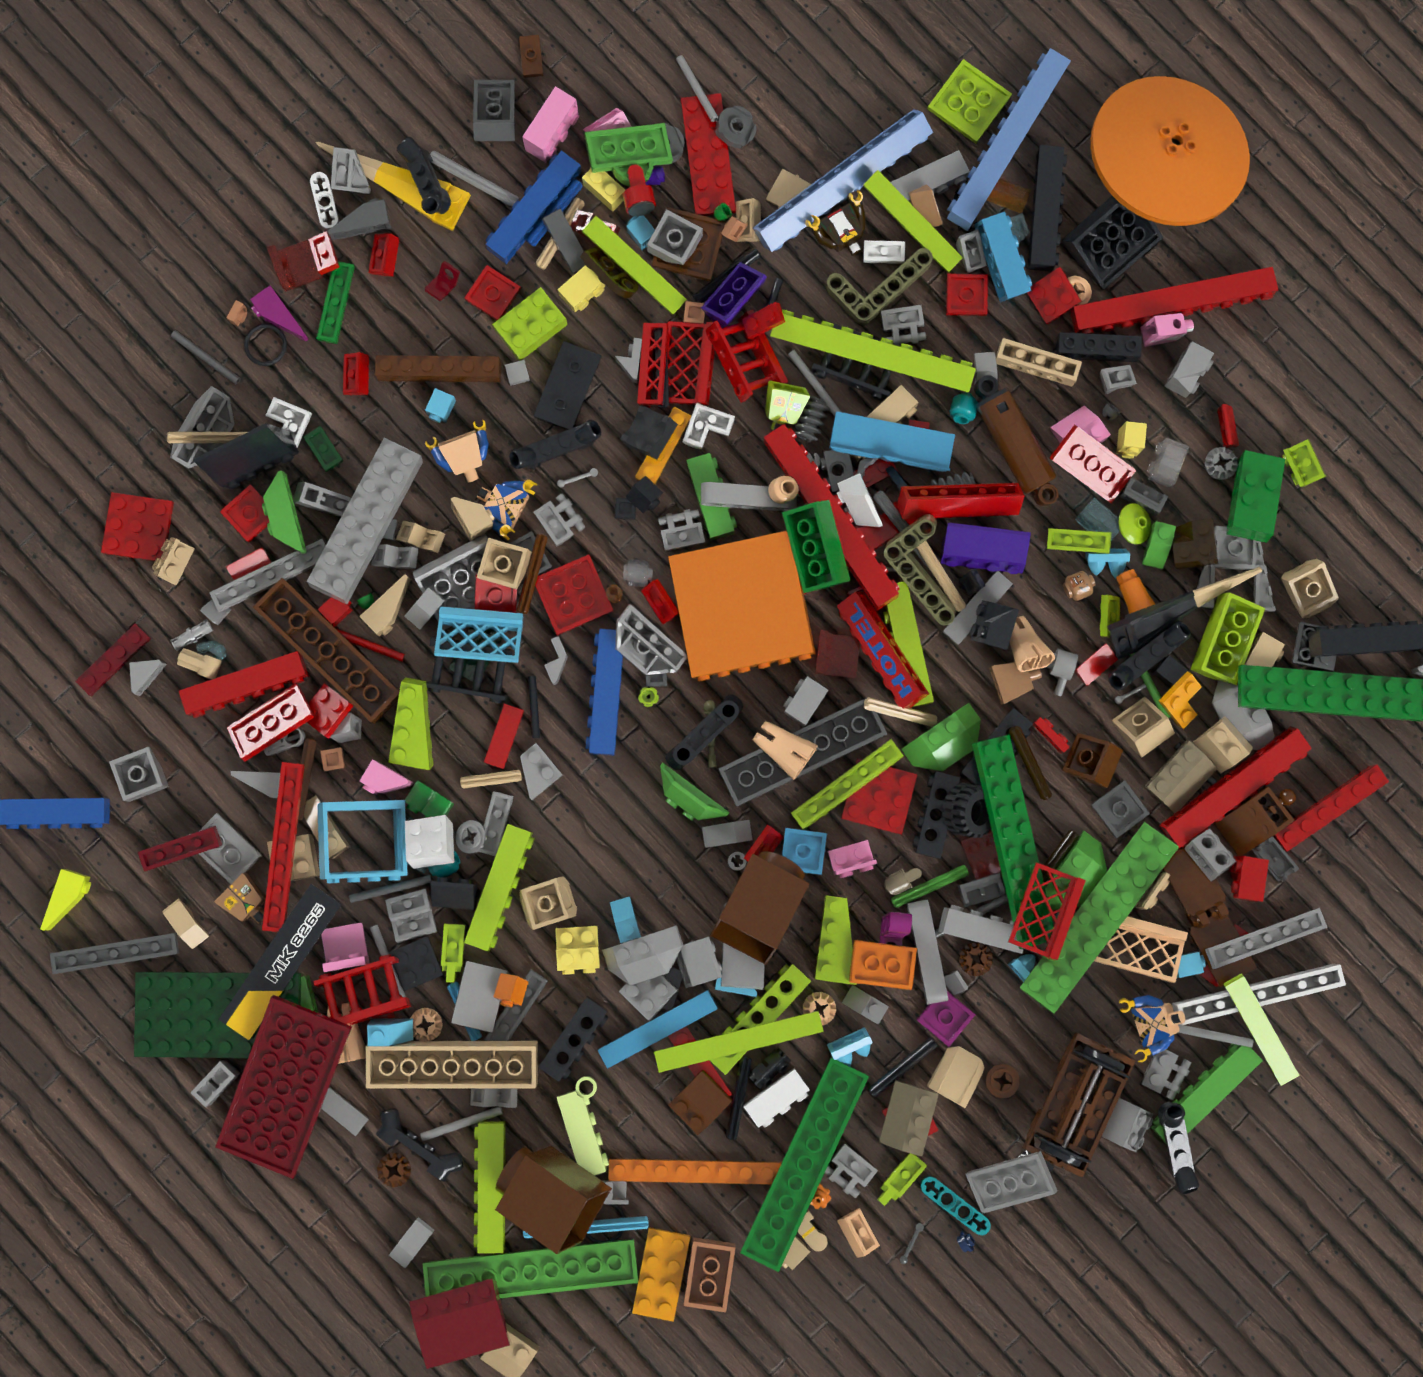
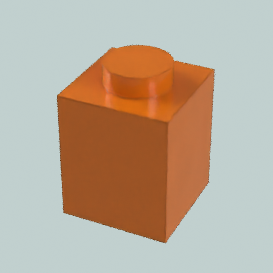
M500 973L493 997L500 1000V1004L512 1008L513 1004L522 1006L528 981L519 976Z

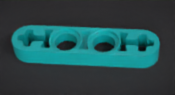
M925 1176L921 1180L920 1188L922 1192L974 1233L985 1235L989 1232L991 1224L987 1217L933 1176ZM934 1181L933 1185L938 1190L940 1187H943L939 1191L937 1198L933 1197L936 1193L932 1189L926 1191V1182ZM944 1193H950L953 1197L952 1202L948 1205L941 1202V1197ZM961 1206H966L970 1210L969 1215L965 1218L958 1215V1209ZM974 1213H977L974 1217L978 1221L985 1220L984 1225L986 1227L984 1229L980 1228L977 1230L976 1223L971 1220Z

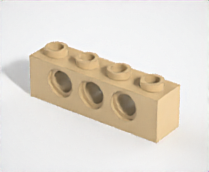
M1005 338L1002 339L996 355V364L1071 387L1077 380L1082 363L1078 360Z

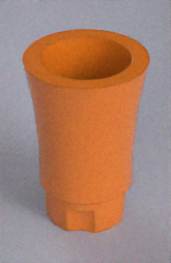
M1134 569L1123 572L1116 577L1129 614L1156 604Z

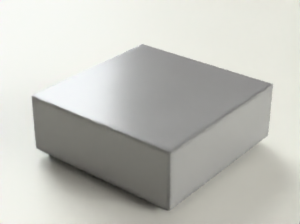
M525 360L505 365L510 386L530 381Z

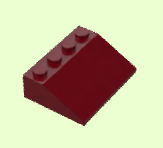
M492 1278L409 1302L413 1324L426 1369L510 1346L497 1282Z

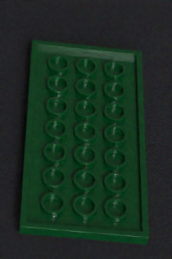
M136 972L134 1057L249 1058L260 1025L250 1040H248L218 1019L250 972ZM295 973L279 997L300 1006L301 973Z

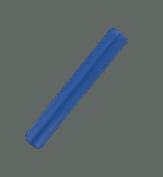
M573 179L544 217L559 209L563 212L582 189V183L577 179ZM542 219L526 238V241L531 246H536L548 231Z

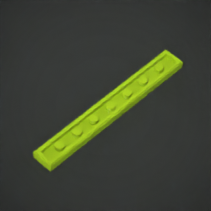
M819 1011L657 1050L654 1051L660 1073L824 1031Z

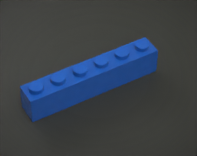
M562 150L558 155H553L547 169L540 171L534 185L527 187L521 201L514 203L509 216L503 217L499 222V228L496 232H491L486 239L487 243L485 245L487 250L506 265L572 180L576 179L582 172L581 165Z
M599 629V634H595L594 646H598V652L593 655V666L596 667V675L591 677V687L595 688L594 695H590L589 708H593L592 716H588L587 728H591L590 737H586V749H589L590 754L615 756L623 655L615 649L616 630Z
M107 798L0 799V825H6V829H19V825H27V829H40V825H48L49 829L61 828V824H69V828H82V824H90V828H103V824L110 823V799Z

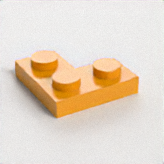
M1188 671L1159 700L1178 727L1182 729L1198 715L1188 701L1202 687L1193 674Z

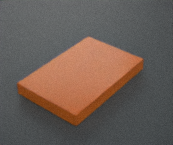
M854 940L849 982L912 990L917 948Z

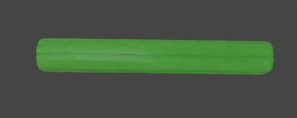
M965 865L957 867L892 897L891 902L895 908H898L969 875L968 869Z

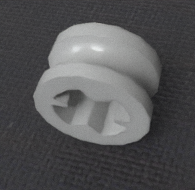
M741 852L732 853L728 858L729 867L733 870L743 869L746 865V860L743 859L745 855ZM735 855H739L740 859L743 860V864H739L740 867H734V863L731 862L732 857L735 858Z

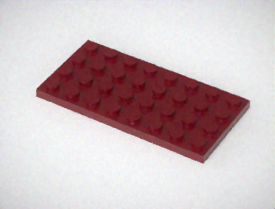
M273 995L270 998L215 1148L294 1179L352 1026Z

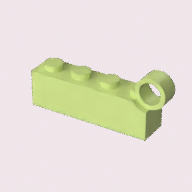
M583 1076L577 1081L576 1090L558 1095L557 1101L577 1164L591 1174L597 1175L606 1172V1166L609 1165L607 1154H602L600 1145H603L600 1132H595L594 1125L597 1124L593 1112H589L587 1106L590 1104L589 1098L597 1090V1083L594 1078ZM584 1080H588L593 1084V1091L589 1094L582 1093L579 1088L580 1083Z

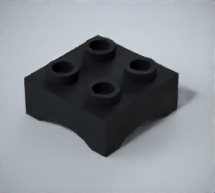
M640 405L633 424L622 435L620 440L628 447L658 459L678 424L670 417Z

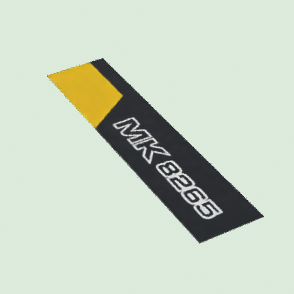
M310 884L218 1020L250 1040L263 1020L270 998L273 995L280 996L342 904Z

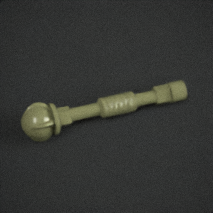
M708 700L704 703V714L708 715L716 708L714 701ZM715 738L707 745L709 746L708 768L717 767L716 755L714 753V746H716Z

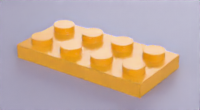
M649 1227L632 1311L633 1314L674 1322L690 1235Z

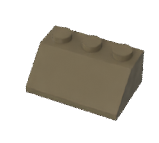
M1185 741L1144 787L1175 814L1218 768L1192 742Z
M895 1080L879 1143L907 1153L923 1156L939 1094L932 1090Z

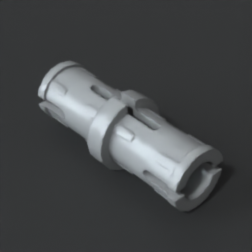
M206 619L192 628H187L186 632L170 641L175 650L179 651L191 643L198 642L199 638L214 630Z

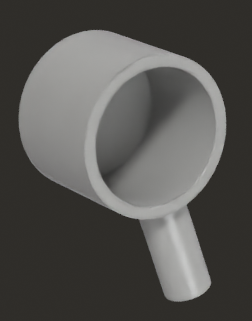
M1057 649L1054 653V661L1047 668L1050 669L1049 674L1059 677L1054 694L1062 696L1067 680H1071L1075 671L1078 655Z

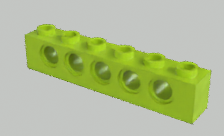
M785 964L778 972L780 977L776 981L771 980L764 987L766 992L761 997L757 995L751 1001L750 1005L752 1007L746 1013L743 1010L735 1019L738 1023L733 1028L729 1026L722 1034L738 1031L741 1027L750 1028L774 1022L811 980L793 964L790 966ZM784 980H788L792 984L791 990L788 992L780 990V984ZM769 996H775L778 1000L777 1005L773 1008L766 1005V999ZM758 1011L763 1014V1020L760 1023H754L751 1020L754 1012ZM747 1051L710 1061L726 1075Z

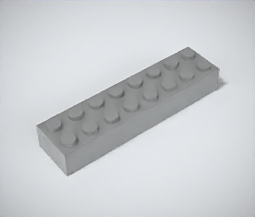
M386 438L382 440L307 580L311 588L344 604H348L423 463L421 455Z

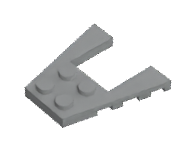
M1216 526L1215 535L1219 564L1203 566L1196 589L1215 583V568L1252 570L1261 567L1262 572L1254 576L1253 603L1264 607V612H1275L1276 608L1273 605L1272 590L1267 578L1268 572L1263 560L1261 542L1226 534L1227 527ZM1214 599L1199 608H1214Z

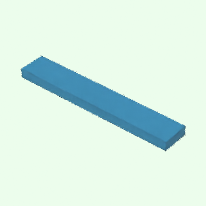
M709 990L601 1047L598 1049V1052L608 1069L717 1010L718 1007Z

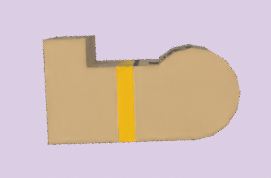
M808 1209L798 1229V1233L814 1251H822L827 1247V1237L824 1232L817 1230L811 1220L814 1216Z

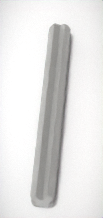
M436 151L431 152L433 164L511 207L516 201H519L516 195Z

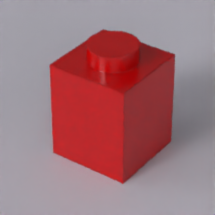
M332 597L317 609L334 627L353 611L349 607L352 604L350 601L348 604H344Z

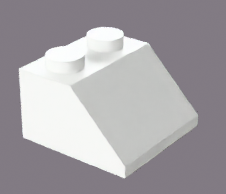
M860 473L837 483L840 490L837 492V495L842 503H846L845 512L851 515L856 525L883 526Z

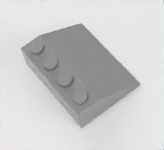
M484 534L412 571L422 593L431 587L445 599L440 607L474 609L475 578L478 574L488 541L487 535ZM439 607V608L437 609V611L434 613V615H435L436 619L438 620V622H439V609H440V607ZM443 625L442 629L445 630L451 626Z

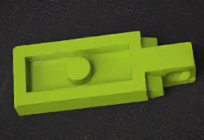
M444 924L441 966L442 971H447L446 982H456V973L461 972L463 967L466 925Z
M908 1153L884 1181L881 1187L883 1193L877 1200L884 1206L891 1198L896 1201L906 1192L927 1165L915 1154Z

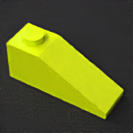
M68 869L60 870L40 930H51L89 892L91 886L89 876Z

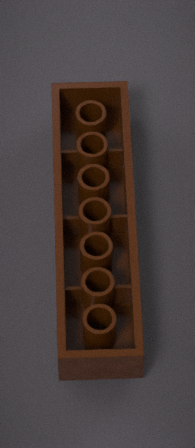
M281 578L253 606L371 723L376 724L398 701L400 690L284 578Z

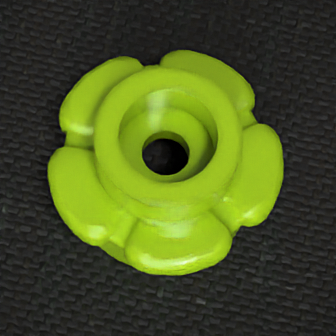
M644 687L640 690L638 699L645 707H651L658 702L659 696L655 688Z

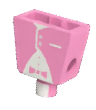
M1182 313L1154 316L1140 327L1144 347L1177 341L1187 332L1193 331V321L1191 319L1184 320Z

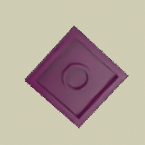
M947 991L948 1001L929 1004L916 1020L950 1047L975 1014Z

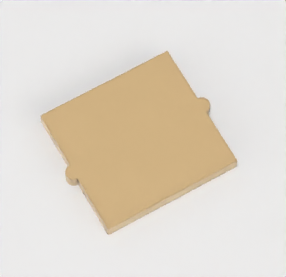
M782 169L766 197V201L776 205L779 209L811 184L799 178V175L795 176Z

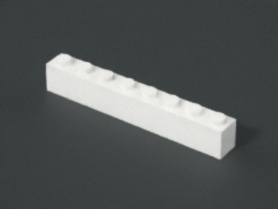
M1330 964L1249 984L1260 1006L1346 985L1340 964ZM1227 990L1172 1003L1174 1012L1182 1011L1185 1015V1022L1180 1025L1238 1012Z

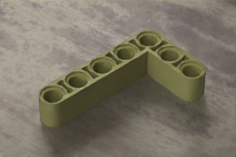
M925 248L917 250L865 299L838 273H833L828 277L826 291L858 325H867L880 314L881 310H884L929 269L933 259L932 253ZM925 257L928 262L922 264L917 258ZM910 270L913 276L906 277L903 271ZM837 281L841 286L835 289L831 287L830 283ZM896 284L898 289L892 291L888 288V285ZM846 296H852L855 301L853 303H847L844 300V298ZM880 297L882 298L883 303L876 304L874 303L873 298ZM864 310L869 316L861 318L858 312Z
M925 514L887 542L884 556L936 621L941 625H949L955 617L956 609L911 553L912 550L930 538L935 532L937 525L935 517ZM928 522L932 525V528L926 530L921 524ZM913 535L916 540L909 542L905 536ZM896 547L899 553L892 554L889 548ZM909 563L912 569L906 570L902 567V564ZM923 579L925 581V584L921 586L917 585L915 583V580ZM932 594L936 595L938 597V600L930 601L928 599V596ZM943 610H947L951 613V615L949 617H944L943 615H941L940 612Z

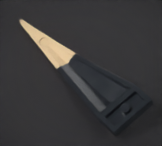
M1261 567L1127 614L1125 619L1108 625L1107 629L1116 657L1121 659L1138 652L1151 640L1200 606L1261 573Z

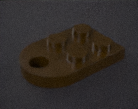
M598 246L582 253L580 258L584 261L586 267L591 269L598 276L600 282L605 284L614 293L624 298H631L637 292L638 283Z

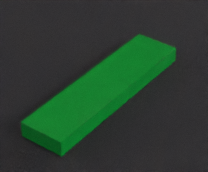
M338 261L339 268L331 271L316 337L319 341L338 344L355 268L354 264Z

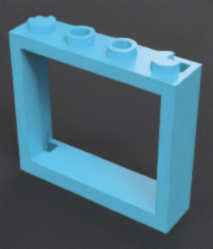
M405 800L322 802L317 804L320 880L327 879V883H339V879L347 878V882H360V878L368 877V882L381 881L380 877H388V881L401 880L400 876L408 875L405 843ZM393 810L395 870L329 873L327 812Z

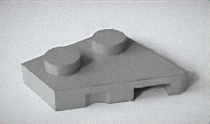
M334 147L331 189L370 194L371 188L356 150Z
M537 743L520 756L531 800H534L563 776Z

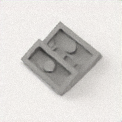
M426 889L385 900L397 943L438 932Z

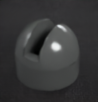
M1107 403L1102 410L1104 418L1107 415L1109 416L1108 421L1116 419L1121 413L1118 408L1110 403Z

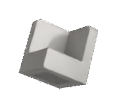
M348 713L330 738L338 743L361 739L362 720L354 714Z
M601 1180L612 1188L604 1204H629V1200L626 1199V1181Z

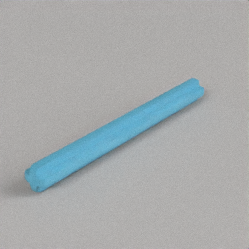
M647 1216L594 1220L587 1233L647 1229L649 1221ZM523 1231L524 1238H533Z

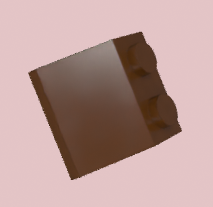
M1077 733L1062 771L1089 783L1108 788L1123 750L1111 742Z
M702 1070L673 1098L668 1106L699 1135L732 1102V1099Z

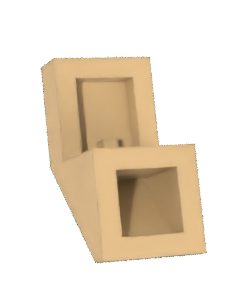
M403 521L396 540L426 551L438 553L445 534L440 531L427 529L413 522Z
M179 898L162 911L179 937L192 949L209 937L208 932L194 919L192 911Z

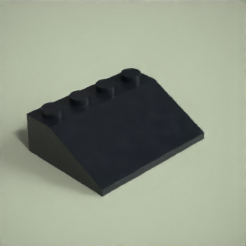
M1111 196L1061 241L1077 263L1104 290L1156 245L1163 236L1153 221L1133 213Z
M265 423L195 458L194 462L219 486L234 489L241 485L240 482L244 480L249 481L257 478L258 473L262 471L268 472L275 469L278 463H286L293 460V456L299 454V451L290 431Z

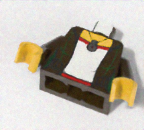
M857 190L858 197L856 199H853L852 193H849L848 197L854 202L853 205L850 202L822 220L817 216L811 215L814 219L812 225L810 221H805V225L812 228V233L819 244L829 249H835L837 252L847 248L851 256L858 254L862 250L857 242L862 238L863 231L865 230V211L861 202L863 195L860 191Z

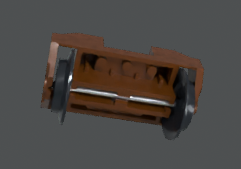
M1075 1032L1056 1069L1059 1071L1042 1109L1038 1108L1022 1148L1030 1153L1041 1151L1044 1160L1050 1161V1163L1083 1178L1126 1081L1130 1078L1129 1075L1136 1061ZM1081 1043H1084L1103 1052V1054L1086 1046L1083 1051H1077L1074 1049ZM1072 1052H1074V1053H1076V1054H1078V1055H1080V1056H1082V1057H1084V1058H1086V1059H1088V1060H1090V1061H1092V1062H1094V1063H1097L1098 1066H1096V1065H1094V1064H1092V1063H1090V1062H1088V1061H1086V1060H1084V1059H1081V1058H1079V1057L1073 1055ZM1109 1056L1120 1060V1062L1110 1058ZM1105 1067V1068H1107V1069H1109V1070H1111V1071H1113V1072H1115V1073H1117V1074H1119V1075L1117 1076V1075H1115V1074H1113V1073H1111V1072H1109V1071H1107V1070H1104V1069H1102V1068ZM1038 1132V1133H1040V1134H1043V1135H1045V1136H1047V1137L1053 1139L1054 1141L1049 1140V1139H1047V1138H1045V1137H1043V1136H1041V1135L1035 1134V1133ZM1034 1136L1041 1141L1039 1148L1042 1150L1035 1147Z

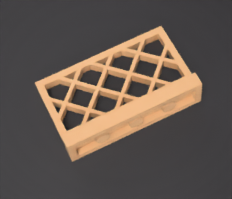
M1127 916L1118 928L1119 930L1116 931L1117 936L1110 939L1106 944L1113 956L1108 959L1097 956L1094 960L1102 964L1175 983L1188 933ZM1128 932L1133 933L1138 940L1128 946L1123 938V935ZM1120 938L1125 949L1115 953L1110 943ZM1148 938L1155 939L1159 947L1149 952L1143 941ZM1140 943L1146 954L1136 959L1131 948ZM1168 944L1178 945L1177 954L1169 957L1164 946ZM1161 949L1167 960L1157 965L1151 954ZM1125 951H1128L1133 959V962L1128 965L1122 964L1118 958V955ZM1148 956L1154 967L1150 970H1144L1138 961ZM1169 962L1173 968L1172 977L1163 975L1159 967Z

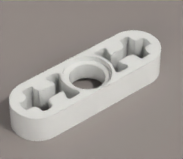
M316 172L311 176L310 184L319 221L322 227L328 231L339 222V217L327 175L322 172ZM319 178L325 181L322 182L324 191H320L318 184H315L318 183ZM322 197L330 198L328 206L323 207L319 204ZM325 212H329L331 218L335 219L332 220L331 225H328V223L325 222L327 221V215Z

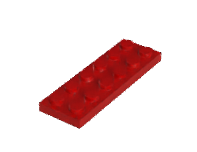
M721 93L706 95L717 116H719L723 111ZM698 97L681 98L695 214L713 216L715 208L721 203L727 204L731 212L736 213L728 145L717 137L715 132L717 129L716 121L711 122Z

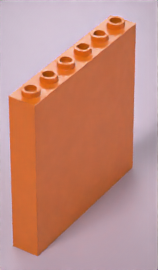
M787 531L668 556L691 677L698 679V682L710 680V676L717 674L718 677L729 676L731 671L738 670V673L749 672L750 667L758 666V669L771 667L770 663L774 662L783 665L791 663L790 659L799 658V661L811 659V655L816 654L805 597Z

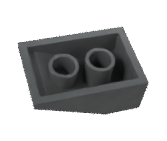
M474 80V141H515L514 80Z

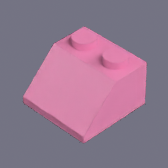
M1082 406L1050 427L1059 443L1062 442L1074 424L1099 443L1104 442L1111 435L1100 418L1086 406Z
M373 759L360 779V782L364 784L362 788L376 795L378 792L385 794L411 787L414 784L411 780Z

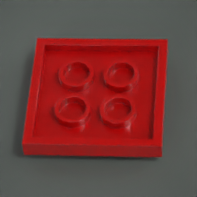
M111 492L101 553L155 561L157 558L160 559L163 554L161 548L166 539L168 540L174 502Z
M590 555L581 557L537 577L535 586L557 636L614 612Z
M857 758L855 765L862 760ZM889 767L846 799L841 819L902 835L917 774Z

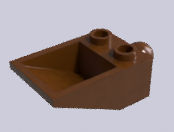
M1264 786L1254 796L1247 798L1237 809L1228 812L1221 821L1214 823V825L1236 854L1242 856L1294 821L1283 805L1293 804L1296 800V794L1291 789H1284L1280 792L1279 798H1277L1269 787ZM1261 797L1265 799V803L1263 805L1259 804L1258 800ZM1273 814H1276L1278 816V819L1276 821H1272L1271 816Z

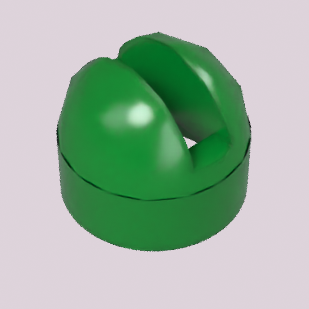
M721 203L714 210V217L719 221H725L732 216L731 209L725 203Z
M372 593L358 599L357 602L362 609L367 610L375 600Z

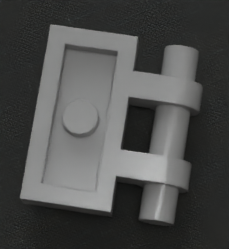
M921 305L881 310L883 332L892 331V337H886V339L893 340L892 345L900 346L901 343L909 342L916 344L918 341L926 340L925 332L917 333L918 327H924ZM910 329V334L899 336V330Z
M563 493L556 497L560 503L556 507L549 501L534 511L535 516L556 546L574 536L570 530L571 527L575 526L579 532L585 528L580 514H576L572 508L571 501L566 499ZM562 511H565L570 518L566 522L559 514Z
M687 509L682 513L673 515L668 513L666 516L658 518L659 525L668 524L669 528L661 530L665 552L705 543L701 522L694 524L692 522L693 518L700 517L698 509L692 511ZM686 520L687 525L680 527L674 526V522Z
M1164 1050L1152 1057L1140 1084L1160 1094L1163 1087L1169 1089L1166 1097L1174 1100L1176 1094H1179L1181 1090L1180 1085L1184 1077L1188 1076L1190 1072L1188 1069L1192 1062L1183 1059L1181 1066L1175 1064L1178 1055ZM1173 1069L1177 1071V1074L1171 1083L1167 1079Z
M844 1143L831 1159L837 1164L836 1168L833 1170L828 1166L825 1174L831 1182L835 1181L841 1186L843 1192L847 1195L851 1194L856 1198L860 1191L855 1188V1185L859 1182L865 1187L878 1170ZM843 1170L852 1177L849 1182L840 1175Z

